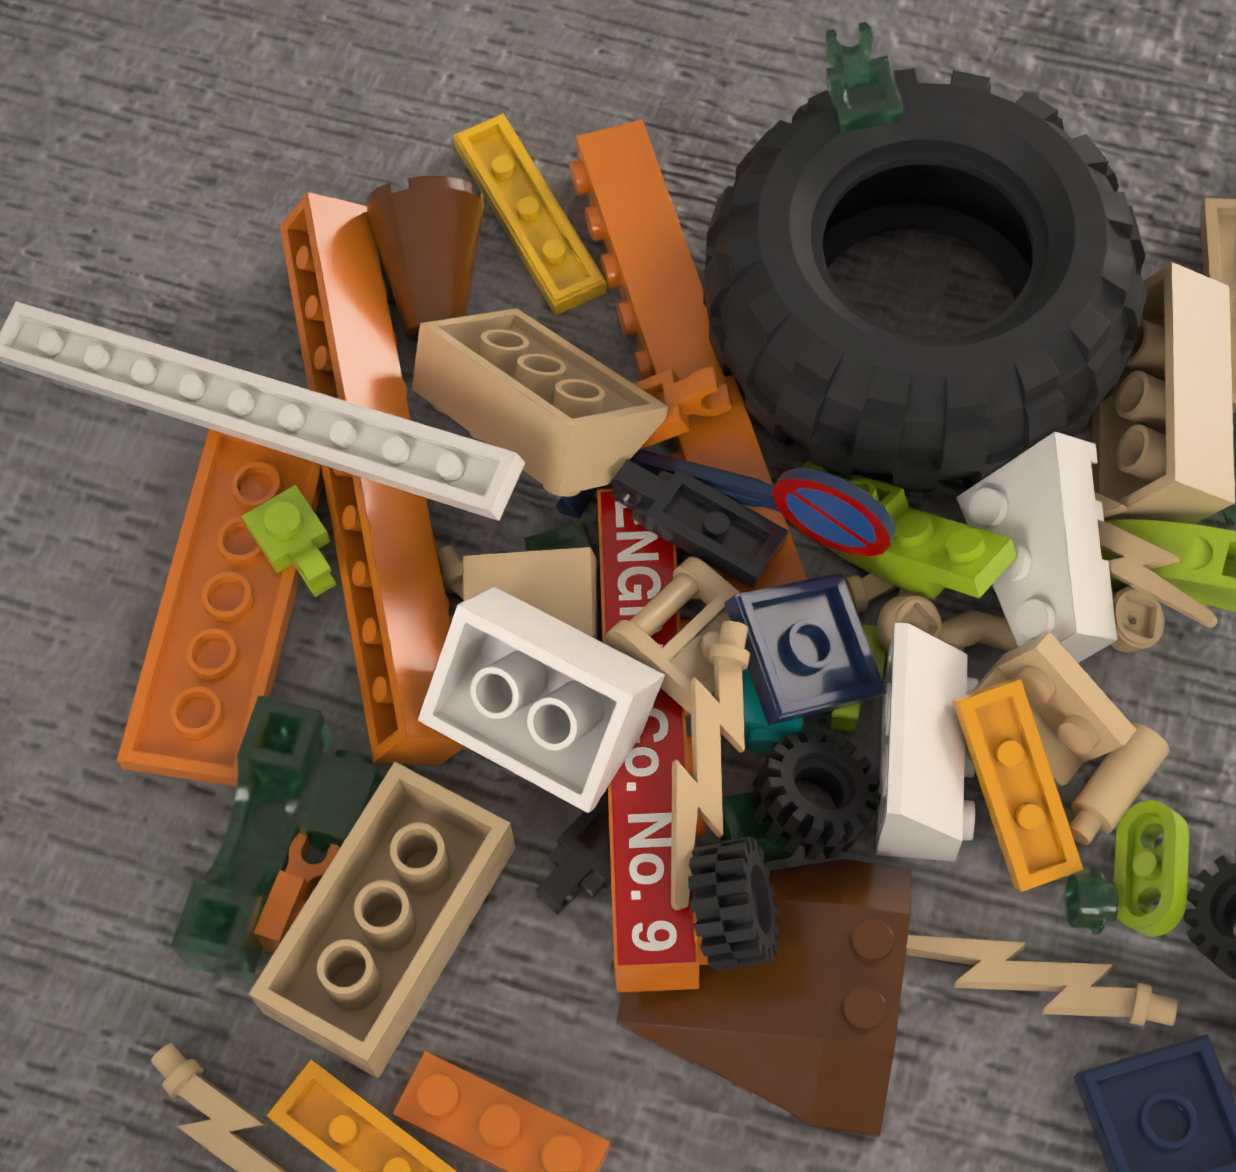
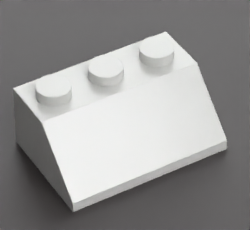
M492 587L457 605L418 721L589 813L595 808L641 736L665 675L512 595Z
M908 623L894 624L883 673V685L886 694L882 695L879 762L880 786L878 787L881 801L877 808L875 855L955 861L962 840L972 841L975 802L964 800V777L974 778L975 769L952 699L972 693L978 685V678L967 677L968 654Z

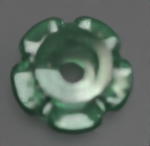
M1092 867L1090 873H1073L1068 877L1065 888V912L1067 921L1072 928H1087V930H1091L1093 935L1101 934L1106 926V922H1114L1116 920L1119 896L1116 884L1113 881H1105L1102 870Z

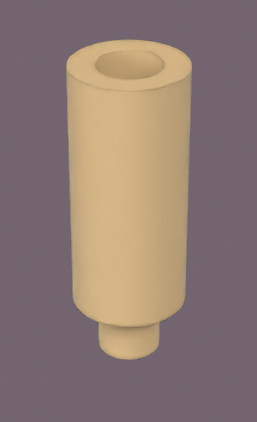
M1131 723L1137 729L1124 747L1107 754L1071 803V808L1076 817L1069 827L1073 839L1077 842L1089 845L1098 831L1106 834L1111 833L1168 755L1170 749L1167 742L1149 727L1138 723Z

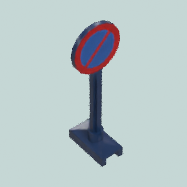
M642 449L638 450L630 459L631 462L656 476L661 471L674 474L677 469H680L740 504L776 510L803 534L824 546L846 554L864 557L882 555L891 546L896 536L895 522L879 502L866 491L845 479L820 470L795 468L784 471L774 486L757 478ZM598 487L582 490L575 496H561L556 505L557 510L561 514L580 519Z

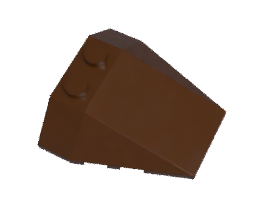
M841 859L771 870L769 882L774 885L775 895L773 896V903L778 908V919H775V924L779 929V940H776L778 952L774 956L775 960L772 963L715 971V968H711L710 965H699V989L622 992L617 1025L693 1065L694 1063L699 1064L731 1081L733 1086L750 1095L754 1093L790 1112V1116L809 1126L879 1137L895 1051L911 915L912 869Z

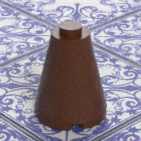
M447 176L408 178L409 189L391 193V183H388L373 190L366 200L367 216L406 337L418 342L420 323L468 315L484 213V195L481 190L477 195H474L472 183L463 179Z

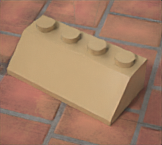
M1172 262L1143 281L1147 295L1139 332L1129 359L1112 395L1100 402L1092 413V443L1096 444L1098 462L1092 464L1094 491L1125 505L1128 510L1106 517L1104 520H1158L1195 524L1235 504L1229 286Z
M517 308L420 323L412 390L434 405L435 410L449 416L467 429L472 437L487 444L516 452L525 462L522 470L543 484L544 489L554 495L575 496L582 490L608 485L626 460H630L667 417V405Z

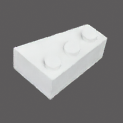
M1053 432L956 498L967 525L1012 538L1017 558L992 585L1017 646L1019 647L1050 632L1073 659L1079 663L1117 641L1109 561L1102 559L1098 523L1104 522L1102 502L1095 500L1091 466L1098 463L1096 444Z

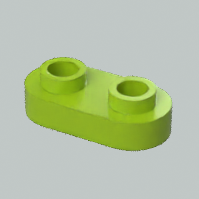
M1146 800L1133 805L1121 818L1116 831L1113 909L1120 922L1139 934L1148 937L1161 936L1174 929L1181 921L1187 904L1189 829L1184 818L1162 802ZM1164 833L1162 843L1154 848L1156 838ZM1160 897L1157 907L1151 912L1153 902Z

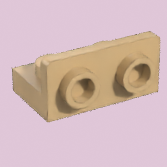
M1050 632L1003 654L972 691L973 693L1013 678L1021 679L1057 788L1066 785L1084 762L1124 747L1137 730Z

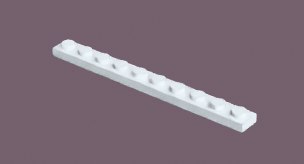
M17 301L0 331V361L4 364L500 521L525 465L522 458L516 452Z

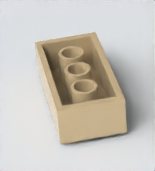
M394 761L249 992L250 997L266 1016L379 1079L514 852L516 845L511 823Z

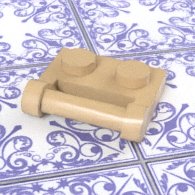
M688 557L673 571V581L630 621L620 620L605 634V643L664 674L665 677L660 688L691 714L690 679L696 677L712 696L715 695L714 665L708 661L711 645L718 644L722 622L731 621L724 602L740 592L704 561L696 557ZM691 598L701 599L707 604L663 648L651 638Z

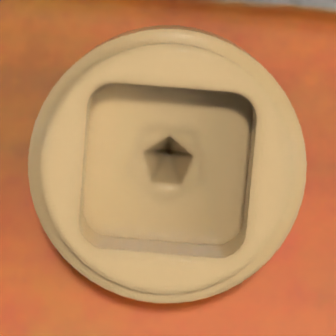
M1131 586L1112 593L1117 641L1110 645L1120 652L1134 653L1156 644L1164 631V614L1159 602Z
M899 596L889 600L880 611L877 621L878 639L887 654L895 623H908L935 638H938L939 631L942 628V621L937 608L930 600L922 596Z

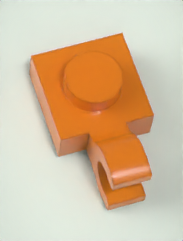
M714 367L697 370L683 380H680L671 368L634 383V385L668 406L666 419L639 450L690 431L688 415L717 416L729 411L733 407L730 389L727 384L719 386L717 371Z
M299 833L293 839L289 848L287 868L285 872L279 870L254 930L255 936L266 951L271 953L276 951L312 894L313 889L317 886L339 851L340 847L331 843L327 850V855L322 862L308 864L305 862V857L309 852L311 843L307 835Z

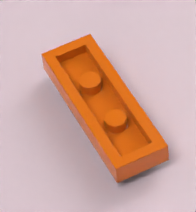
M426 1051L423 1053L392 1113L395 1119L501 1172H599L611 1148L610 1141Z

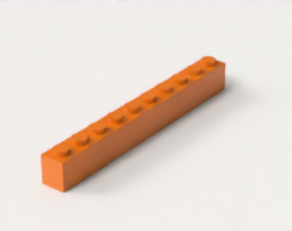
M643 120L576 136L578 160L569 162L573 186L577 196L587 194L590 207L584 209L586 223L592 241L602 240L606 254L600 255V260L608 289L617 287L619 289L623 302L617 303L616 307L622 332L625 338L635 336L639 351L633 352V360L638 380H644L671 368L679 379L683 380L697 370L714 367L717 371L719 386L727 384L730 389L733 407L729 411L717 416L688 415L690 431L669 438L673 453L667 454V456L757 478L773 485L733 374L727 377L723 375L709 341L707 307L703 304L704 290ZM746 506L789 530L786 519L780 512L765 507ZM788 531L784 545L754 590L710 566L740 593L807 580L790 531Z
M307 192L280 224V231L308 390L411 421L407 404V387L402 378L397 353V336L392 327L387 302V285L383 281L377 251L378 247L367 216V206ZM321 465L373 762L393 764L395 761L399 764L440 766L465 746L418 721L451 625L449 600L444 592L438 562V544L433 536L427 506L428 498Z

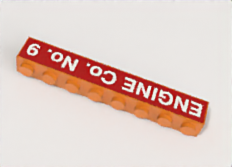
M613 489L597 490L602 636L604 644H606L605 634L620 620L630 621L673 581V571L680 565L677 564L676 548L679 547L643 528V525L635 521L631 517L632 510L611 497ZM678 610L651 638L663 648L692 619L680 620ZM661 688L641 736L608 786L614 968L617 992L699 989V965H709L708 956H704L700 948L702 937H697L694 928L697 918L695 912L691 913L690 900H694L693 892L690 890L689 904L686 908L675 910L671 906L672 761L677 759L690 775H693L692 735L686 736L685 716H691V714ZM698 814L695 837L705 836V823Z

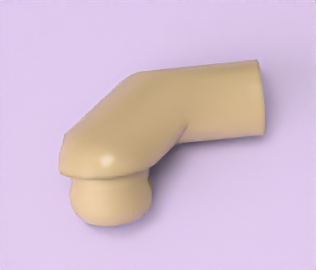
M968 610L943 620L942 628L937 638L964 652L966 646L976 643L1006 651H1011L1017 647L1006 618L976 610Z

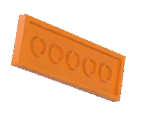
M212 429L208 430L116 760L123 770L248 788L300 574L293 564L276 574L246 528L242 515L294 485L298 487L316 514L324 484L321 464Z

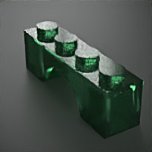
M258 695L237 754L238 781L236 797L224 841L207 873L200 879L193 881L171 943L172 949L187 967L248 983L252 982L263 946L254 934V930L279 870L285 872L287 868L290 845L293 839L302 832L333 739L321 710Z

